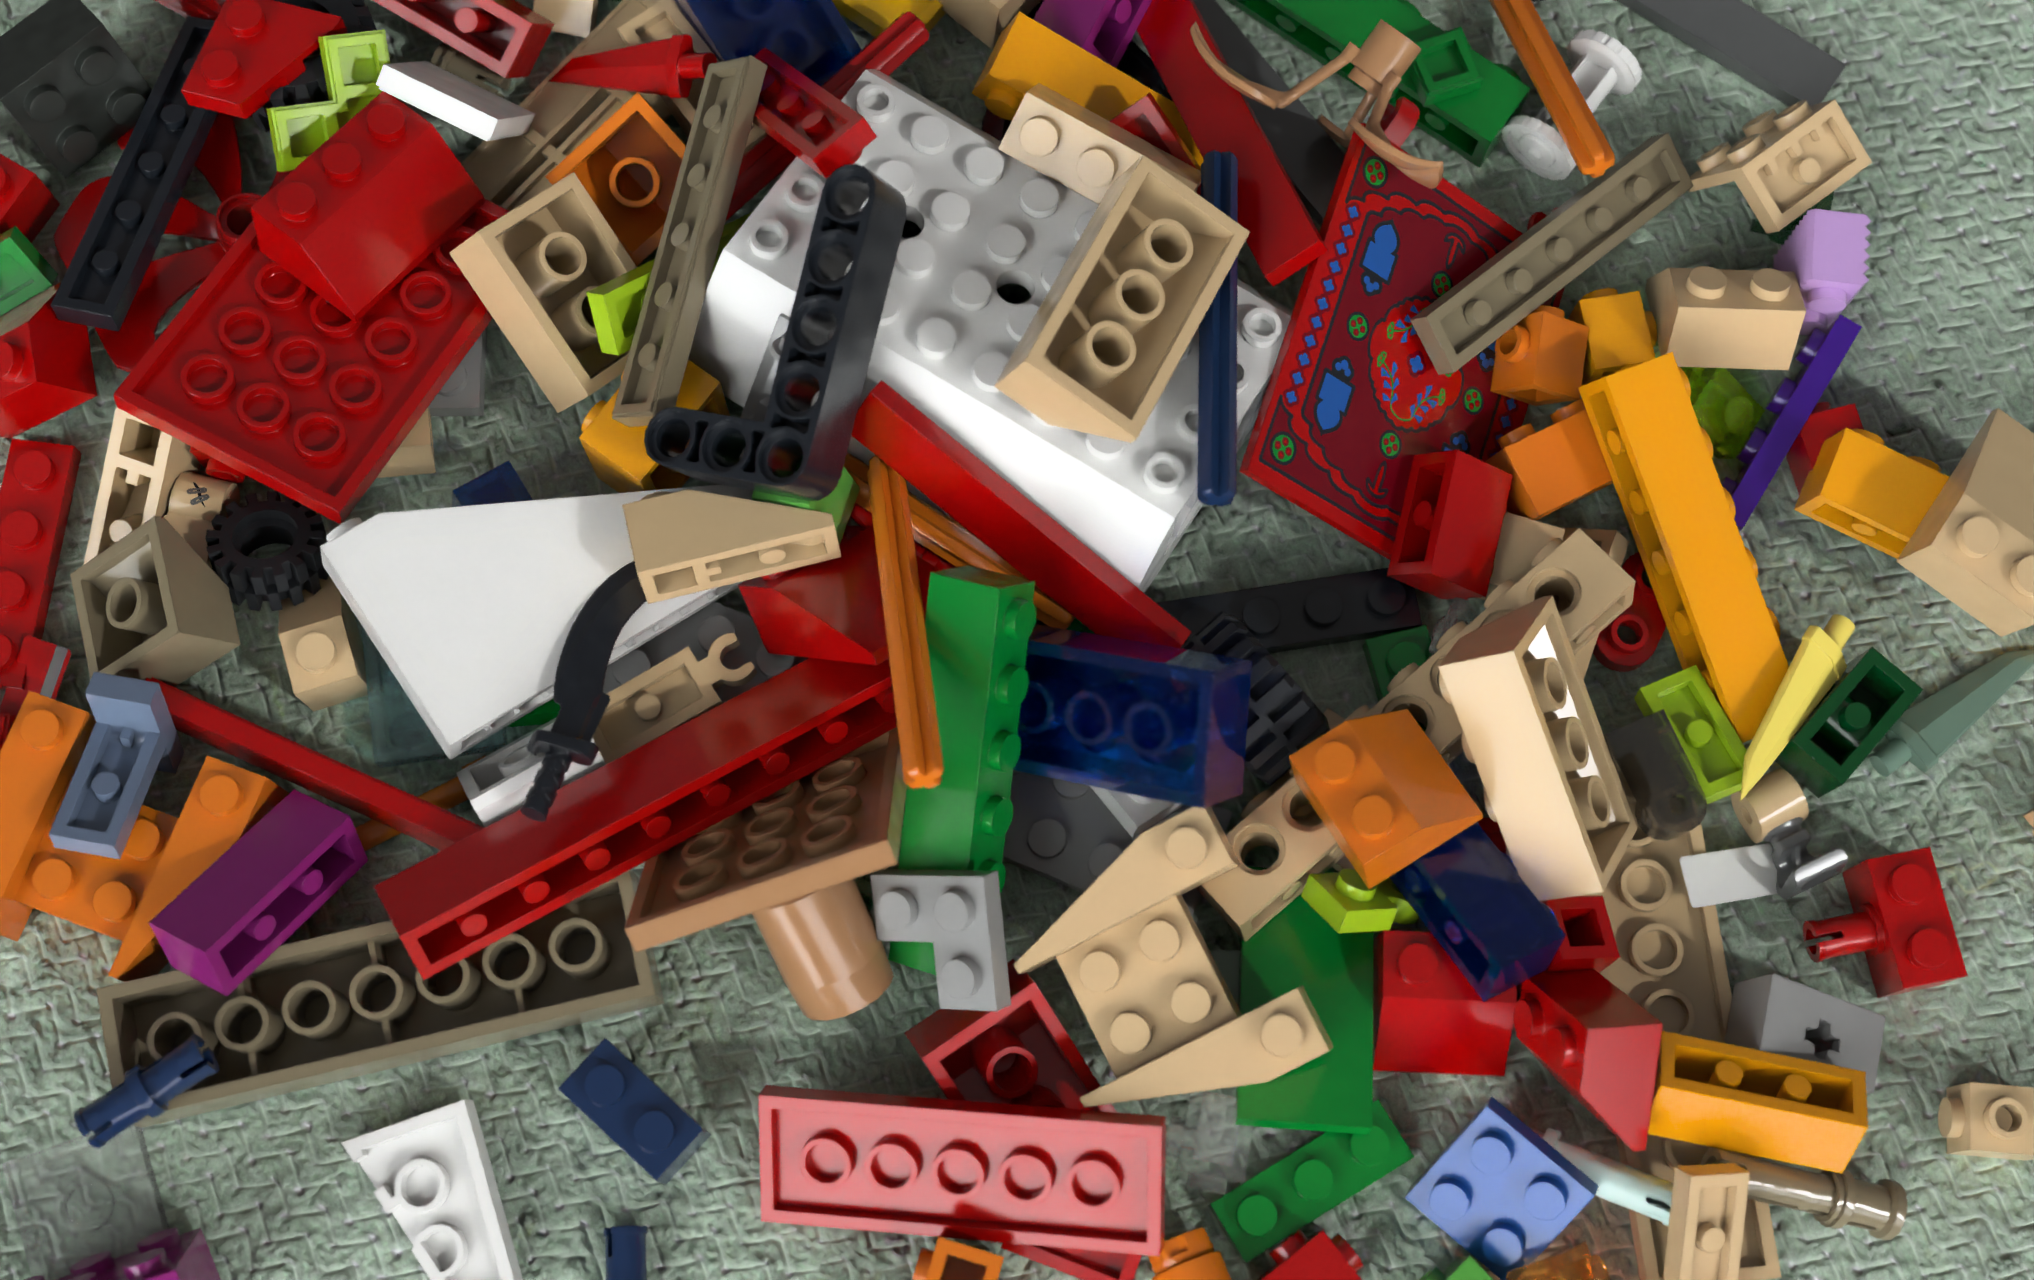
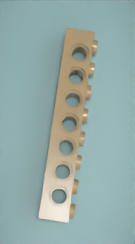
M1580 528L1564 542L1560 538H1555L1546 544L1534 557L1531 563L1532 570L1517 583L1509 579L1500 584L1484 602L1485 610L1468 625L1464 621H1460L1449 628L1438 640L1435 646L1438 651L1420 667L1416 663H1411L1403 668L1387 687V690L1390 692L1371 709L1367 705L1359 707L1344 722L1346 720L1408 709L1415 720L1426 727L1425 734L1449 765L1464 752L1461 740L1462 728L1453 704L1447 703L1441 693L1438 666L1460 637L1538 598L1554 594L1564 597L1571 604L1566 610L1559 612L1575 655L1632 605L1636 581ZM1292 768L1290 770L1292 778L1276 792L1272 793L1270 790H1265L1254 797L1241 812L1243 820L1226 834L1241 865L1196 887L1244 942L1250 939L1303 892L1309 874L1325 873L1345 856L1323 822L1316 826L1305 827L1293 820L1295 812L1303 805L1310 804V802L1297 785ZM1258 846H1269L1279 853L1276 862L1264 870H1254L1244 864L1248 852Z

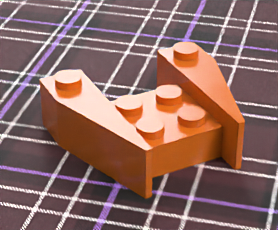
M28 691L0 751V935L18 942L32 910L36 909L123 942L108 976L127 982L157 975L169 960L149 922L282 801L289 792L265 776L206 756L179 818L142 805L120 859L55 848L49 837V832L96 724L94 715L87 711Z

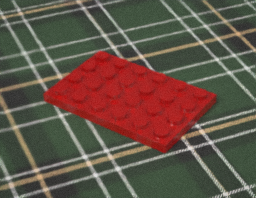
M484 198L485 203L357 322H354L260 252L252 220L114 392L113 396L117 408L338 524H342L493 319L449 252L476 232L510 211Z

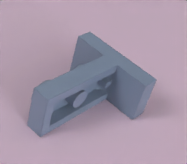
M94 672L85 691V696L96 724L51 827L49 837L55 848L120 859L156 770L176 774L184 750L159 683Z

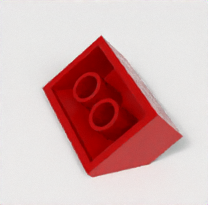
M382 91L250 209L260 252L354 322H357L485 202L484 195L433 124L396 97Z

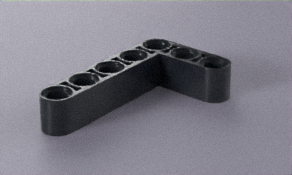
M858 164L844 165L836 169L828 177L821 193L764 422L680 407H667L656 413L649 421L645 431L644 445L646 452L654 462L696 480L806 501L821 500L829 496L837 487L842 475L906 219L907 205L904 196L895 187L866 167ZM868 198L866 205L861 209L864 201ZM852 262L850 270L844 275L847 266ZM836 326L833 336L828 340L831 330ZM819 391L818 399L816 403L811 407L812 400L815 394ZM746 447L745 453L742 459L740 460V455L743 449ZM803 456L800 468L795 472L796 464Z

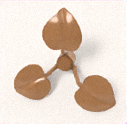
M1380 19L1360 48L1349 42L1340 55L1290 90L1284 92L1252 82L1226 66L1215 57L1208 47L1197 22L1195 21L1190 29L1192 39L1204 61L1217 76L1240 93L1273 110L1276 107L1280 109L1285 108L1342 67L1352 63L1354 67L1347 77L1367 92L1353 117L1348 121L1345 131L1338 128L1322 114L1317 117L1316 122L1333 140L1348 149L1353 131H1355L1377 155L1423 186L1435 189L1441 182L1443 177V161L1420 159L1396 149L1391 145L1380 126L1393 91L1401 82V77L1422 50L1413 41L1382 19ZM1375 102V105L1372 109L1367 124L1364 127L1360 123H1363L1365 117L1367 116L1369 110Z

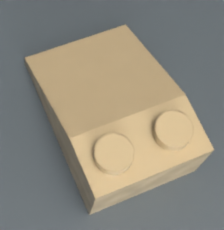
M1997 408L1988 416L1896 562L2001 637L2034 625V433Z

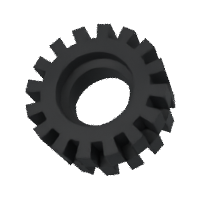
M267 491V501L258 502L256 493L245 496L247 506L241 508L235 501L225 506L228 518L216 514L211 521L214 530H207L205 539L208 545L206 549L213 571L229 588L232 603L240 606L246 599L249 610L260 611L263 601H269L271 611L283 610L281 600L290 598L293 605L296 606L304 602L302 593L304 589L315 595L321 589L319 578L328 579L329 574L323 567L320 546L328 541L326 540L327 536L320 514L317 515L316 511L301 505L289 497L284 502H281L279 492ZM265 545H291L286 551L273 557H248L254 550Z

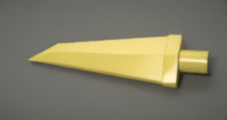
M1834 614L1823 630L1819 626L1810 625L1802 636V642L1744 756L1740 802L1765 774L1833 684L1840 680L1845 672L1847 664L1842 649L1855 630L1854 623L1847 617Z

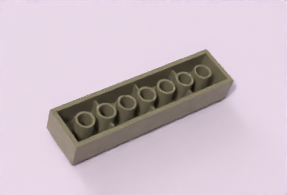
M631 869L425 980L422 979L392 921L388 920L281 945L228 996L221 994L179 970L97 988L111 1087L113 1089L125 1081L126 1071L137 1064L147 1067L186 1042L193 1034L198 1035L204 1040V1045L200 1047L201 1052L209 1046L219 1064V1071L214 1075H209L169 1101L168 1111L159 1117L151 1118L147 1115L132 1125L144 1128L665 1004L653 947L635 952L625 931L626 922L639 884V878Z

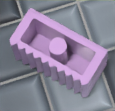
M1822 209L1807 210V215H1803V220H1800L1799 225H1796L1795 230H1792V235H1788V240H1785L1784 245H1781V249L1777 250V254H1774L1773 269L1795 272L1806 308V314L1799 335H1809L1815 327L1825 332L1869 281L1864 275L1869 269L1865 262L1870 257L1866 249L1871 245L1866 240L1871 234L1866 228L1871 222L1866 214Z

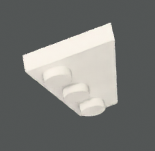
M463 1099L341 1142L352 1161L359 1162L376 1188L373 1193L386 1213L393 1214L413 1244L411 1251L430 1280H523L474 1100Z

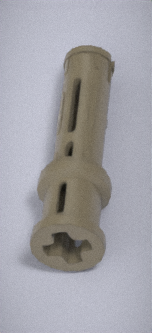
M1715 1147L1710 1148L1701 1161V1165L1735 1163L1750 1172L1747 1199L1811 1213L1815 1220L1827 1228L1839 1229L1844 1225L1866 1229L1874 1238L1887 1241L1895 1238L1905 1223L1907 1215L1906 1192L1903 1186L1894 1180L1882 1179L1873 1183L1854 1178L1851 1172L1846 1169L1843 1173L1827 1170L1815 1173L1726 1152Z

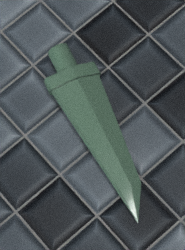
M2034 649L2007 651L1907 709L1885 734V737L1890 742L1870 757V762L1874 769L1882 776L1888 777L1909 761L1921 771L1927 772L2034 664Z

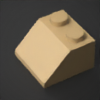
M1709 266L1695 268L1669 267L1647 279L1645 291L1650 311L1656 322L1657 342L1661 356L1673 352L1679 367L1789 370L1806 314V308L1795 272L1779 271L1771 268L1730 270L1716 269Z

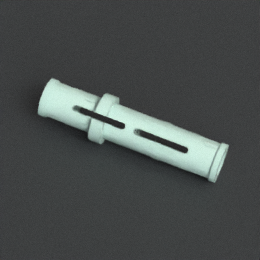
M1529 1127L1599 1185L1595 1196L1661 1221L1662 1224L1669 1226L1673 1190L1672 1182L1561 1139L1562 1132L1548 1127L1544 1133Z

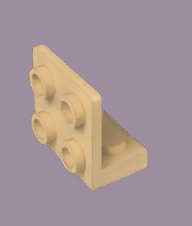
M1835 99L1809 106L1806 100H1802L1789 106L1779 114L1776 113L1775 109H1770L1758 115L1742 127L1745 137L1732 146H1730L1729 142H1725L1702 155L1696 161L1700 169L1690 176L1694 186L1688 191L1693 192L1735 182L1762 228L1768 234L1783 229L1870 165L1872 161Z

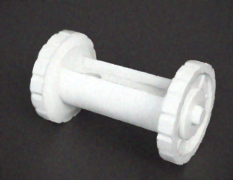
M1591 29L1581 30L1575 34L1567 46V55L1573 66L1570 73L1592 114L1608 93L1614 95L1630 94L1642 79V70L1632 52L1617 39L1603 32ZM1545 105L1535 118L1526 115L1512 117L1502 131V140L1509 153L1525 168L1536 173L1538 176L1555 181L1566 179L1576 167V163L1560 133L1550 126L1554 122Z

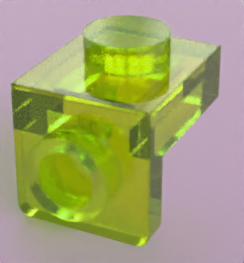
M1680 367L1688 377L1691 387L1690 401L1699 425L1708 433L1711 439L1713 455L1717 459H1735L1765 410L1725 368Z

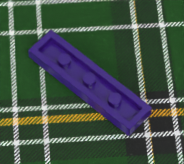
M1841 314L1825 332L1815 327L1808 335L1795 356V360L1804 365L1794 381L1785 377L1769 399L1765 409L1774 413L1765 430L1756 426L1738 451L1736 459L1745 464L1735 481L1726 476L1721 482L1734 501L1736 509L1734 519L1739 532L1745 526L1862 326Z

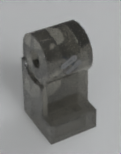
M1664 709L1604 735L1612 761L1614 763L1617 762L1637 801L1635 817L1637 824L1645 834L1656 840L1668 841L1688 833L1701 824L1706 815V798Z

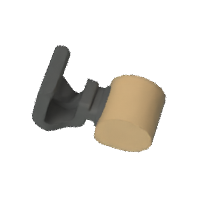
M1778 768L1763 775L1741 802V790L1731 794L1734 812L1749 838L1756 844L1762 841L1771 842L1774 847L1771 855L1777 870L1776 890L1783 899H1790L1839 875L1847 864L1848 857L1845 851L1840 848H1834L1817 857L1809 854L1806 848L1811 840V836L1800 825L1808 817V803L1799 784L1785 769Z

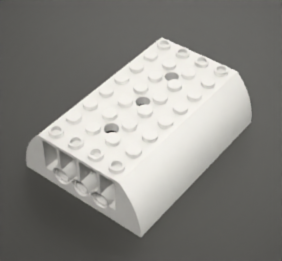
M866 69L841 100L862 115L877 136L876 139L863 148L861 156L854 164L866 167L895 187L904 196L907 205L906 219L916 223L922 232L913 238L900 239L859 407L872 389L881 380L884 381L1145 593L1203 506L1197 497L1199 327L1141 433L1132 443L1049 425L995 388V383L1099 204L998 150L1001 141L878 70ZM798 157L793 160L723 249L706 289L705 299L688 360L720 381L724 396L743 408L778 316L781 313L789 317L791 316L821 193L827 179ZM868 198L864 201L861 209L866 205ZM852 262L847 266L844 275L850 270ZM1237 279V453L1254 428L1293 310ZM1008 283L1019 284L1029 291L1032 298L1022 304L1008 303L999 296L997 289ZM836 326L831 330L828 339L833 336ZM851 436L847 452L869 466V461L875 454ZM906 480L909 492L952 518Z

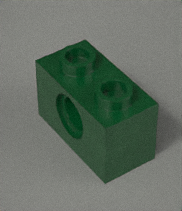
M1871 647L1847 664V668L1840 680L1833 684L1775 759V762L1816 797L1820 798L1846 782L1924 689L1875 648Z

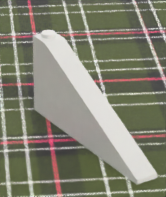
M720 484L378 513L364 522L361 518L357 517L347 520L334 528L326 537L328 542L320 546L322 564L446 756L451 760L554 698V682L559 659L569 631L579 612L595 590L606 579L634 561L623 504L640 501L644 496L659 491L673 493L690 489L752 500L751 497L754 491ZM744 581L650 604L646 601L622 628L613 647L608 665L735 590Z

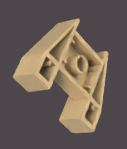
M1201 802L1141 833L1014 964L1018 974L1032 972L1055 959L1058 960L1116 1077V1080L1080 1097L1084 1107L1265 1083L1311 1061L1334 1047L1303 986L1242 1016L1182 897L1184 893L1241 865L1209 804Z

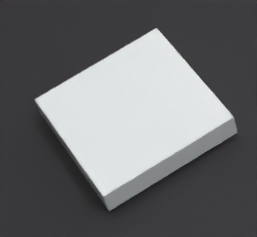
M427 61L383 64L376 83L380 90L485 141L527 134L535 116V113Z

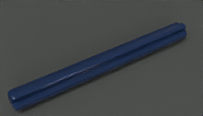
M1209 151L1204 155V161L1201 164L1200 196L1238 223V159L1230 151ZM1238 255L1199 325L1197 497L1204 505H1217L1221 507L1230 505L1237 493Z

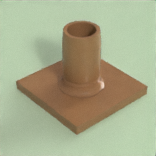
M898 727L645 861L625 926V931L635 952L752 913L787 988L804 1016L818 1021L833 1020L859 1011L878 999L889 988L894 975L882 941H877L876 925L854 878L898 864L907 788L903 777Z

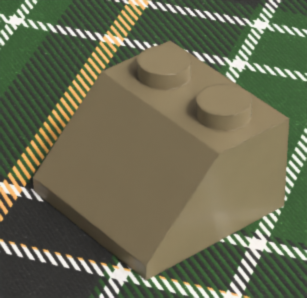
M152 517L70 574L90 680L94 672L139 680L151 679L153 677L176 687L241 645L228 586L165 518Z

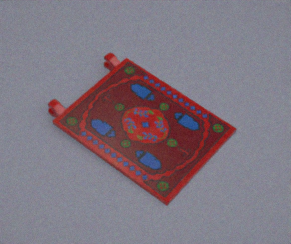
M1406 97L1398 98L1396 107L1388 103L1380 126L1393 147L1409 154L1400 147L1417 124L1420 111ZM1353 131L1319 232L1328 251L1309 263L1239 472L1390 560L1414 455L1458 449L1485 462L1501 450L1497 442L1499 438L1522 426L1529 405L1528 403L1490 391L1496 340L1456 372L1438 375L1410 319L1523 233L1443 177L1435 189L1415 182L1393 164L1377 155ZM1543 212L1532 214L1527 224V231L1547 215ZM1565 287L1542 305L1559 308ZM1460 598L1457 600L1468 601V598Z

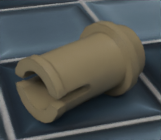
M441 43L430 61L431 64L502 98H505V96L498 93L497 89L484 84V82L487 81L506 91L510 87L511 78L500 76L446 43Z

